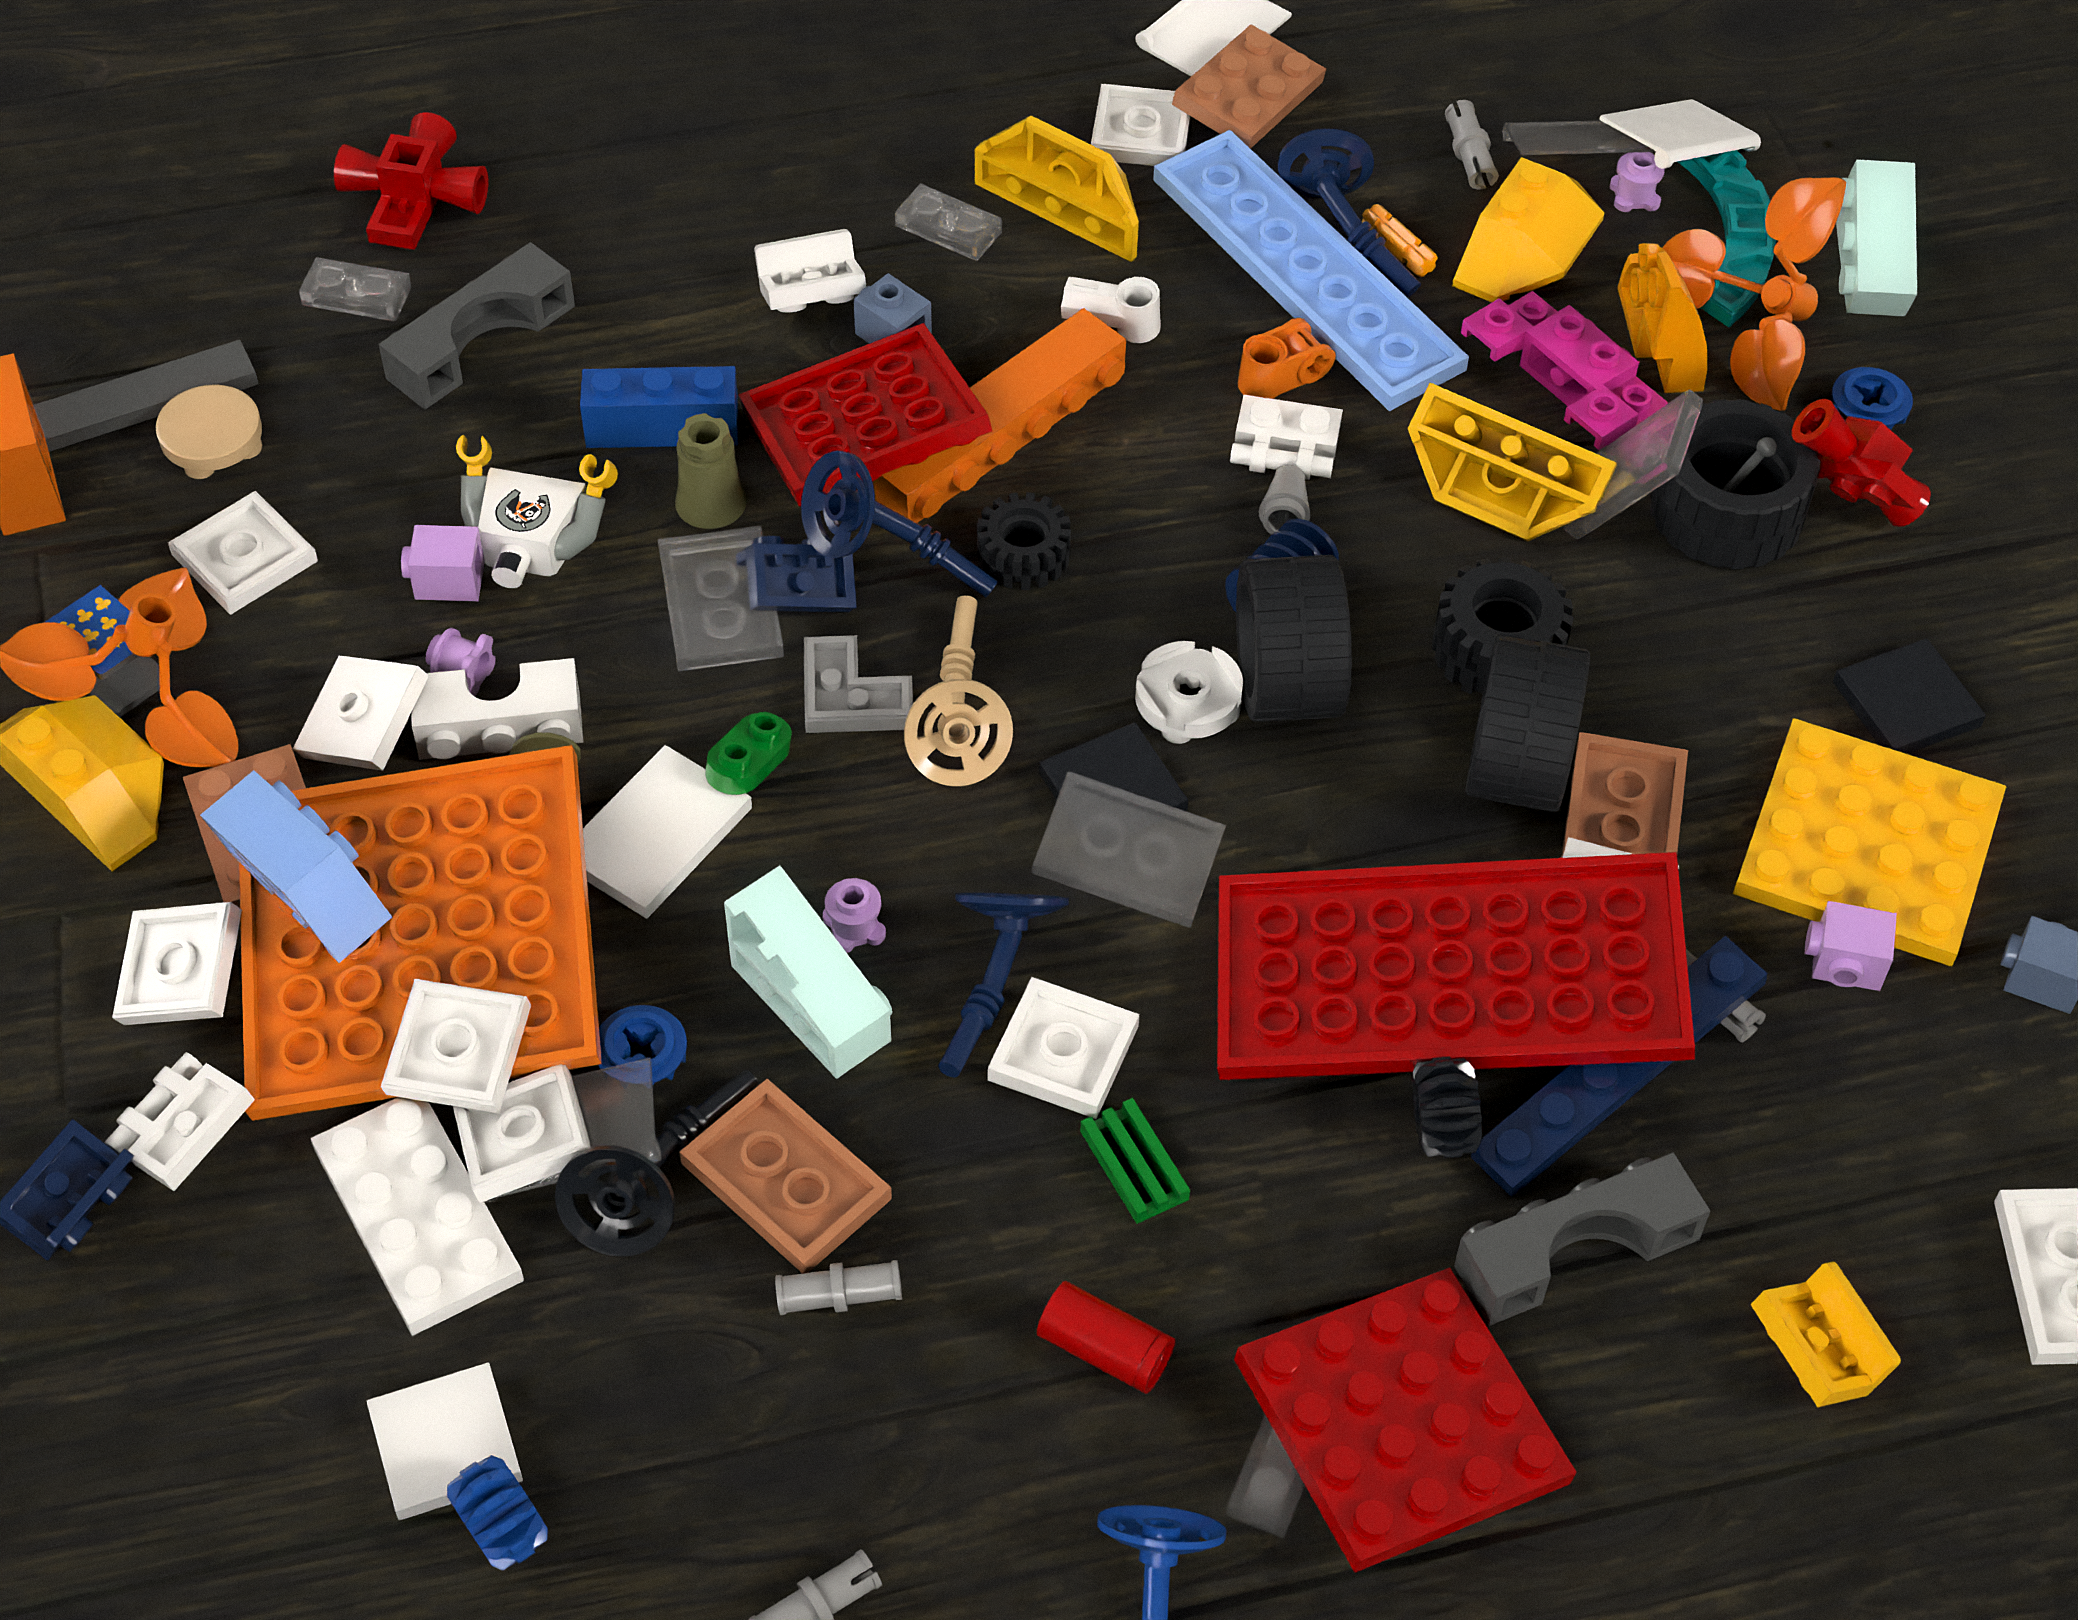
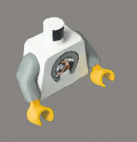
M462 435L456 444L459 457L467 464V475H461V515L465 526L479 528L484 563L493 567L491 576L497 584L506 588H517L522 584L526 573L548 577L557 574L565 560H570L594 542L606 501L604 497H601L603 489L610 488L616 482L618 476L617 469L611 461L607 459L603 473L599 477L594 478L593 473L597 465L596 457L588 454L582 459L579 470L580 475L588 482L587 490L585 483L490 468L486 476L482 475V467L491 460L492 449L490 444L482 436L481 452L475 457H468L466 453L468 448L467 438Z

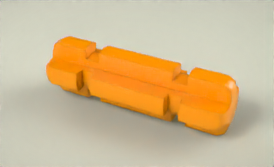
M1374 204L1370 209H1366L1363 212L1361 222H1369L1371 224L1370 230L1376 229L1379 233L1377 238L1383 237L1386 240L1384 246L1402 263L1408 261L1405 266L1416 276L1424 277L1428 272H1432L1435 269L1437 255L1427 245L1421 244L1419 246L1422 241L1400 221L1393 218L1391 213L1383 206Z

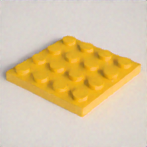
M1793 718L1733 894L1816 922H1820L1828 901L1897 913L1894 948L1952 967L1958 955L2006 785Z

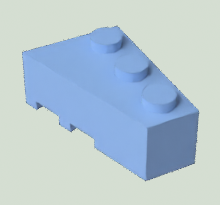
M253 770L200 816L225 848L271 895L275 893L294 911L292 913L293 917L305 929L309 926L326 947L325 949L340 963L388 922L392 916L352 862L359 855L352 845L337 830L328 836L327 833L330 829L310 806L306 805L299 811L298 809L302 806L301 803L284 783L278 780L271 786Z

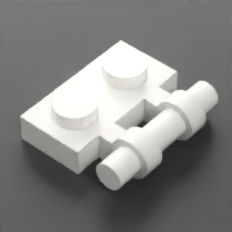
M1243 395L1230 463L1250 466L1249 471L1265 473L1266 468L1277 470L1284 465H1294L1304 472L1305 480H1310L1311 475L1331 478L1343 409Z
M187 1052L183 1054L172 1068L165 1066L153 1079V1082L156 1084L155 1087L135 1109L128 1107L116 1120L119 1124L118 1128L104 1142L117 1154H120L126 1148L135 1155L132 1159L135 1166L173 1191L177 1189L255 1101L244 1086L207 1063L203 1066Z

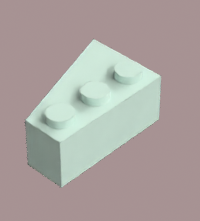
M1856 159L1848 178H1842L1846 181V189L1842 207L1836 221L1841 261L1839 293L1845 296L1846 313L1905 316L1917 296L1915 163Z
M781 866L776 867L724 902L731 966L836 1079L891 1042L890 1015H892V1007L888 999L879 988L871 986Z

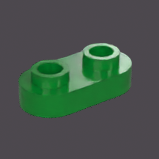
M759 712L744 717L708 752L705 771L707 782L714 789L726 794L739 795L754 790L788 756L792 735L789 724L782 718L769 712Z

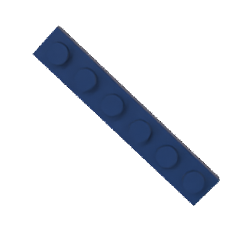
M1726 936L1688 966L1695 1043L1766 984L1768 973ZM1674 1061L1569 1065L1481 1139L1477 1152L1471 1153V1158L1507 1194L1513 1197Z

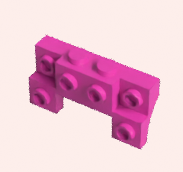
M1531 291L1510 305H1507L1499 298L1463 320L1461 334L1465 337L1473 334L1491 349L1490 358L1494 362L1510 353L1522 350L1519 366L1568 406L1564 421L1569 425L1576 421L1595 437L1594 446L1598 450L1619 439L1630 436L1640 437L1645 440L1666 426L1671 404L1636 376L1639 361L1628 350L1620 347L1598 329L1591 320L1586 319L1572 306L1568 305L1562 310L1557 311L1535 292Z

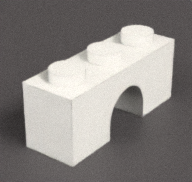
M574 658L519 664L520 683L517 689L511 695L495 701L478 699L469 692L465 669L426 673L429 677L411 712L412 730L419 760L431 758L449 759L459 755L488 752L504 753L510 751L514 742L521 737L533 733H554L563 735L575 743H583L580 692Z

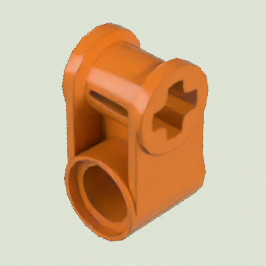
M1291 319L1282 326L1254 335L1245 341L1239 370L1238 388L1243 395L1274 399L1280 394L1304 384L1316 382L1324 377L1335 362V352L1329 345L1320 344L1311 334V326L1305 319Z

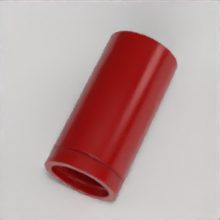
M1068 1281L1062 1282L1051 1296L1037 1328V1336L1145 1394H1148L1160 1379L1175 1345V1338L1163 1333Z

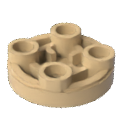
M204 385L188 389L172 398L162 408L156 421V434L164 455L174 464L184 468L185 473L194 479L207 478L215 470L227 468L243 459L253 458L262 449V423L255 402L243 391L230 386Z

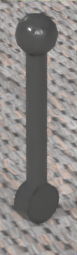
M1771 437L1761 438L1757 443V451L1722 490L1732 493L1764 457L1774 455L1777 450L1776 441Z

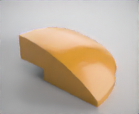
M1656 243L1639 244V252L1628 256L1618 284V292L1635 357H1653V359H1656L1664 393L1704 391L1707 374V344L1700 316L1687 285L1663 248Z

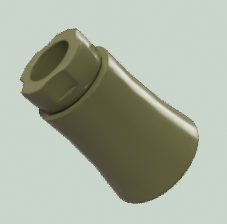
M706 413L693 415L685 420V426L678 431L676 446L678 486L675 508L681 519L694 527L703 529L721 528L736 521L743 514L747 504L746 494L739 478L735 460L734 441L730 435L728 424L722 418H714Z

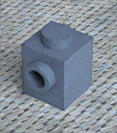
M889 273L872 286L865 287L854 298L855 334L869 344L921 323H924L932 334L931 302Z
M2031 916L2023 935L2019 936L2012 933L2003 953L2000 965L2010 969L2003 991L2071 1014L2078 1000V932L2068 929L2060 923L2048 922Z

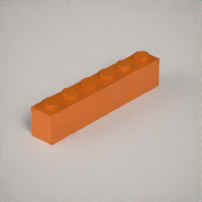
M1085 308L1081 309L970 387L988 413L993 431L977 437L967 445L953 446L930 455L919 464L905 465L882 474L877 480L873 481L875 501L916 523L924 518L933 516L944 503L961 491L971 489L980 477L997 465L1008 462L1019 449L1033 439L1043 437L1055 423L1066 415L1079 411L1091 397L1105 387L1115 385L1125 371L1126 338Z

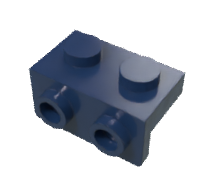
M72 1119L0 1201V1225L47 1261L60 1246L70 1253L94 1224L86 1218L90 1211L100 1200L110 1206L133 1179L125 1171L135 1155L126 1148L120 1154H117Z

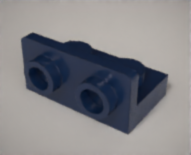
M780 536L757 537L752 540L750 546L736 554L737 565L747 566L750 610L850 612L857 608L853 554L844 558H829L820 554L808 539L801 541V544H784V538Z

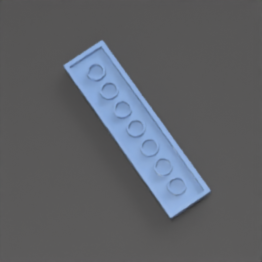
M1231 130L1154 166L1153 180L1294 319H1305L1311 326V334L1320 344L1329 345L1335 352L1336 360L1388 411L1425 393L1429 383L1438 386L1467 371L1469 356Z

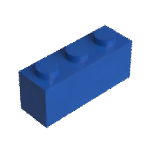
M735 366L582 369L580 410L586 448L677 446L678 431L685 426V420L693 415L703 413L714 418H722L728 424L734 445H738L739 403Z

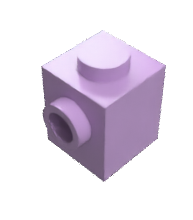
M414 526L411 546H404L402 550L401 570L403 578L411 579L415 600H479L485 562L479 528L471 526Z
M1828 901L1820 922L1811 921L1806 935L1805 954L1814 956L1812 978L1829 981L1841 987L1856 986L1880 991L1893 961L1897 913Z

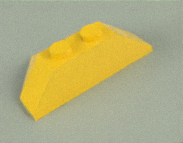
M1029 116L990 137L975 148L976 185L1130 262L1137 257L1138 217L1126 174L1111 154L1033 116Z
M1521 157L1480 214L1453 279L1452 287L1489 302H1494L1499 298L1502 301H1506L1512 294L1532 291L1563 279L1603 221V210L1575 179Z
M1429 383L1408 426L1410 437L1435 501L1527 542L1595 512L1617 467V462L1433 383Z
M96 695L24 708L0 724V765L111 871L117 869L158 839V814L164 770L163 758Z

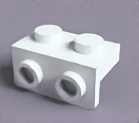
M847 229L759 244L754 248L760 291L771 310L778 309V311L785 313L797 312L806 308L807 303L823 300L832 304L844 303L852 300L855 294H859L866 287L865 273L854 259L852 237Z

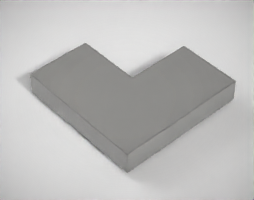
M857 635L804 637L806 733L904 730L906 717L913 705L912 676L858 677Z

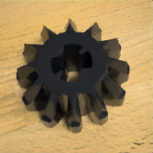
M1450 1056L1432 1058V1061L1417 1062L1411 1081L1413 1088V1115L1415 1117L1419 1146L1428 1157L1443 1156V1159L1462 1157V1154L1476 1153L1482 1138V1116L1475 1069L1465 1058L1450 1059Z

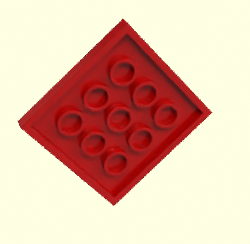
M924 323L738 394L745 415L799 507H801L804 484L811 468L823 455L829 452L846 451L856 455L867 467L873 482L882 474L905 465L919 464L930 455L953 446L967 445L977 437L993 431L988 413ZM839 468L830 474L823 487V492L829 493L834 484L843 479Z
M1450 1267L1239 1346L1234 1357L1237 1366L1354 1573L1571 1484L1577 1473Z

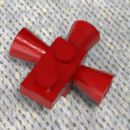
M429 112L415 115L411 121L409 137L391 134L380 157L347 144H343L339 148L334 164V184L337 191H381V197L366 227L369 243L415 250L438 199L476 214L481 213L488 193V172L486 167L442 168L441 159L457 139L454 127L442 116Z
M1819 399L1812 402L1798 415L1792 427V438L1794 441L1818 453L1817 456L1820 460L1818 479L1828 478L1831 481L1829 488L1832 492L1850 502H1856L1858 498L1870 501L1879 506L1889 522L1896 527L1906 526L1922 515L1931 498L1930 488L1924 483L1906 475L1901 470L1913 449L1881 421L1851 416L1844 420L1829 399Z

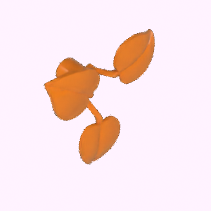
M1799 178L1783 185L1772 197L1765 217V227L1767 234L1771 238L1778 240L1773 251L1789 276L1778 275L1768 280L1764 285L1718 271L1726 255L1725 244L1717 235L1702 229L1681 232L1672 237L1663 246V249L1667 252L1686 283L1696 309L1708 302L1714 291L1715 280H1719L1761 294L1764 307L1770 313L1776 314L1761 319L1759 330L1751 329L1742 332L1735 340L1730 357L1732 376L1739 388L1753 401L1771 406L1774 410H1786L1790 392L1804 362V337L1802 332L1792 323V320L1800 322L1808 319L1815 312L1818 304L1816 289L1811 284L1806 283L1807 276L1799 273L1792 262L1803 263L1812 259L1820 252L1829 239L1839 216L1845 195L1846 181L1841 178Z
M186 567L152 576L123 593L118 601L130 611L126 624L117 625L110 639L94 654L88 655L89 645L79 632L67 625L55 622H44L27 626L19 630L7 642L0 645V667L4 673L27 692L53 701L74 700L90 693L96 684V676L91 666L101 664L120 642H125L128 649L135 655L150 657L156 654L159 657L160 700L165 706L157 707L150 711L145 721V735L154 751L170 762L189 767H217L236 760L239 747L238 738L233 723L224 708L213 698L199 691L191 690L184 692L176 700H174L170 692L169 656L171 651L185 650L195 646L203 638L207 626L204 608L194 591Z

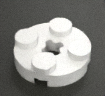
M1192 641L1168 643L1152 651L1143 661L1142 670L1137 676L1136 705L1143 718L1155 729L1162 731V735L1167 741L1177 744L1186 743L1191 738L1196 739L1214 735L1238 719L1240 716L1243 677L1237 663L1223 650L1213 646L1212 653L1204 649H1195V642ZM1187 684L1191 689L1200 687L1201 690L1196 695H1184L1180 693V685Z

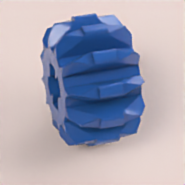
M490 1455L478 1463L475 1461L460 1471V1475L447 1485V1498L493 1567L505 1570L516 1562L520 1564L533 1555L535 1549L547 1541V1526L503 1459Z

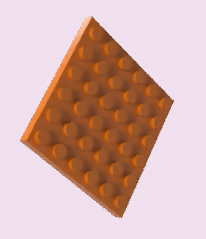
M572 745L291 791L302 805L298 809L299 811L306 805L310 806L330 829L327 833L328 836L337 830L352 845L359 855L352 862L392 916L388 922L340 963L325 949L326 947L308 926L305 929L293 917L292 913L294 911L275 893L271 895L239 862L240 909H242L240 922L244 1085L255 1099L245 1112L252 1121L396 1098L397 1096L386 1095L381 1088V1084L414 979L527 996L531 1003V1008L510 1079L525 1077L561 1064L566 1065L568 1070L602 1064L578 762Z

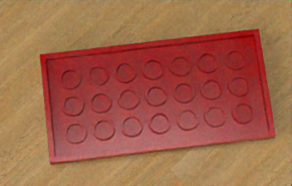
M1677 852L1219 876L1217 1069L1219 1079L1233 1080L1413 1072L1417 1062L1432 1061V1058L1450 1056V1059L1465 1058L1474 1069L1695 1060V1042Z

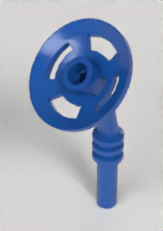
M1126 1505L1111 1507L1101 1511L1097 1519V1526L1102 1532L1122 1544L1140 1550L1139 1561L1145 1564L1142 1620H1168L1170 1567L1177 1565L1178 1554L1201 1552L1221 1545L1225 1542L1227 1533L1226 1527L1215 1519L1191 1511L1161 1506ZM1199 1537L1204 1538L1206 1541L1199 1542Z

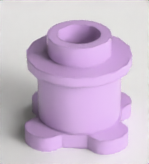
M1637 150L1621 156L1617 163L1618 175L1613 176L1610 182V189L1616 195L1614 200L1616 209L1622 212H1629L1632 209L1655 211L1660 207L1661 197L1656 194L1655 190L1657 183L1664 176V169L1656 166L1655 155L1648 151Z
M453 628L445 630L442 635L437 634L431 640L426 652V663L430 665V673L465 669L469 692L475 697L480 685L486 676L490 675L495 665L496 658L492 655L491 648L493 638L486 634H481L477 642L462 638L460 632Z
M851 878L835 883L828 890L825 897L823 922L831 928L833 936L846 953L852 951L856 946L867 943L874 946L879 945L886 937L885 926L877 920L881 909V896L874 885L866 880Z

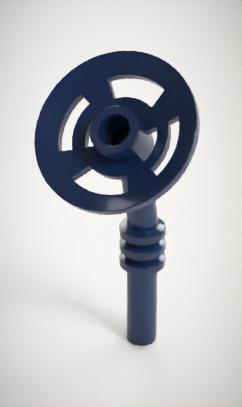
M1340 129L1312 130L1290 140L1283 147L1278 158L1280 177L1295 192L1308 197L1322 198L1347 234V241L1352 246L1355 245L1354 248L1357 251L1363 252L1362 255L1367 260H1371L1406 297L1414 294L1421 286V283L1384 246L1386 240L1383 237L1377 238L1379 234L1377 230H1370L1371 224L1369 222H1361L1344 196L1360 188L1370 178L1374 168V157L1370 146L1361 137ZM1322 146L1340 147L1352 153L1348 156L1346 153L1338 150L1322 149ZM1304 152L1309 159L1304 163L1302 173L1290 171L1293 161ZM1362 166L1359 176L1349 185L1345 184L1350 177V171Z
M832 451L823 455L811 468L803 488L801 514L807 538L820 554L829 558H844L853 554L864 543L873 523L909 542V549L915 552L919 549V556L922 559L928 556L929 564L934 566L938 563L986 598L994 589L997 581L951 548V541L948 538L940 540L941 533L938 531L931 533L932 527L926 524L922 527L875 501L874 486L870 473L862 460L856 455L846 451ZM839 468L843 479L837 481L829 493L823 492L822 490L828 477L834 470ZM821 511H823L824 520L828 529L834 534L832 540L829 538L823 527L820 514ZM863 522L859 533L849 542L851 532L856 530Z
M955 893V901L975 912L993 917L994 929L999 930V936L982 984L974 986L971 995L966 1001V1005L963 1006L960 1013L963 1020L938 1065L939 1070L943 1074L953 1078L960 1075L981 1033L984 1030H989L994 1023V1019L997 1018L1005 1002L1002 992L1022 938V931H1028V919L1055 912L1069 905V897L1010 893Z

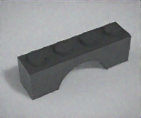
M528 243L379 343L386 380L423 409H427L463 384L459 356L472 339L486 331L501 327H522L539 332L574 308L575 302L570 271L533 243Z
M1674 1152L1656 1160L1645 1157L1628 1165L1621 1174L1600 1181L1598 1178L1588 1179L1573 1188L1568 1195L1548 1202L1546 1199L1533 1201L1524 1206L1516 1216L1496 1224L1492 1220L1476 1224L1461 1237L1454 1267L1486 1323L1490 1326L1542 1305L1551 1277L1549 1260L1564 1246L1585 1239L1610 1240L1632 1249L1649 1261L1700 1240L1710 1214V1209Z

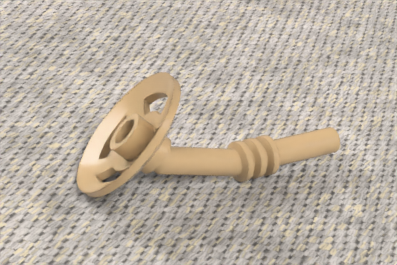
M960 596L956 601L950 645L944 648L940 678L943 682L928 688L916 699L908 712L904 726V743L908 756L914 766L930 780L947 786H966L990 776L1005 760L1013 738V723L1004 701L990 687L971 680L975 652L971 648L978 603L971 596ZM965 692L982 698L988 704L976 711L972 706L965 704ZM932 702L935 706L925 720L924 736L917 738L918 723L921 715ZM942 712L937 724L938 732L933 733L934 722ZM989 724H997L995 742L989 753L982 759L978 754L988 741ZM980 725L979 736L975 743L971 746L970 744L973 742L975 738L974 726ZM937 748L945 755L961 756L963 769L942 768L932 763L927 757Z

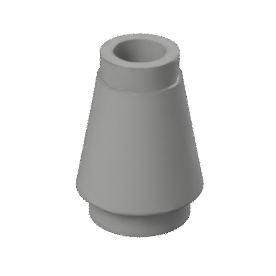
M1284 465L1276 470L1275 476L1259 507L1260 520L1264 528L1271 535L1274 532H1278L1279 528L1287 520L1295 518L1310 520L1305 474L1297 466Z

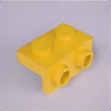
M1836 1262L1822 1264L1806 1282L1764 1290L1750 1304L1765 1326L1768 1335L1777 1344L1799 1378L1801 1386L1811 1396L1817 1407L1868 1396L1901 1362L1900 1356Z

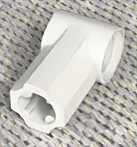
M1068 277L1061 304L1062 318L1068 319L1085 308L1109 327L1117 328L1118 333L1131 343L1151 341L1160 332V291L1157 284L1151 279L1132 277L1116 285Z

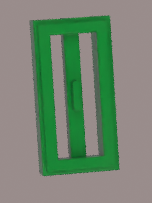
M1133 1098L1122 1102V1109L1114 1111L1111 1107L1102 1111L1101 1118L1095 1121L1092 1117L1081 1121V1134L1136 1224L1189 1200V1187ZM1128 1124L1170 1193L1165 1194L1123 1125ZM1110 1131L1135 1175L1139 1178L1152 1199L1151 1202L1146 1204L1143 1202L1102 1134Z

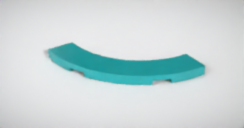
M1737 150L1677 161L1705 187L1721 215L1725 231L1726 255L1718 271L1764 285L1774 257L1773 250L1776 240L1767 234L1765 227V217L1770 199L1763 183L1760 180H1755L1754 176L1746 168V159ZM1715 280V287L1711 298L1700 308L1727 327H1730L1746 313L1757 299L1759 293Z

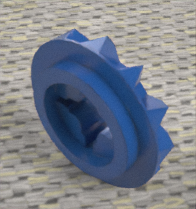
M1859 367L1844 372L1836 379L1830 396L1841 416L1881 421L1890 430L1895 424L1905 423L1913 405L1912 393L1903 380L1886 370L1874 367ZM1880 395L1879 404L1873 403L1868 406L1862 403V401L1867 402L1871 398L1875 399Z
M650 1005L630 1006L613 1013L599 1027L602 1064L598 1066L605 1080L613 1079L619 1082L625 1090L631 1085H643L648 1090H651L655 1082L664 1078L672 1081L677 1067L680 1063L686 1062L687 1038L685 1030L674 1015L662 1008ZM627 1038L632 1043L636 1042L640 1046H645L651 1042L653 1059L650 1057L646 1058L640 1053L631 1058L630 1044Z

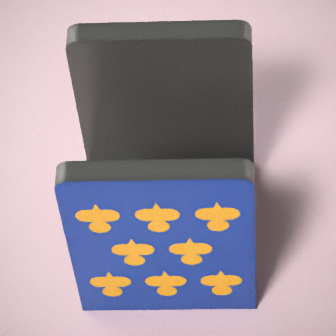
M99 585L45 622L64 624L79 632L89 645L88 655L96 653L110 639L117 625L126 624L130 611L105 588ZM120 642L101 664L91 666L96 676V684L88 695H96L119 717H122L160 690L159 664L151 657L135 655L128 649L125 642Z

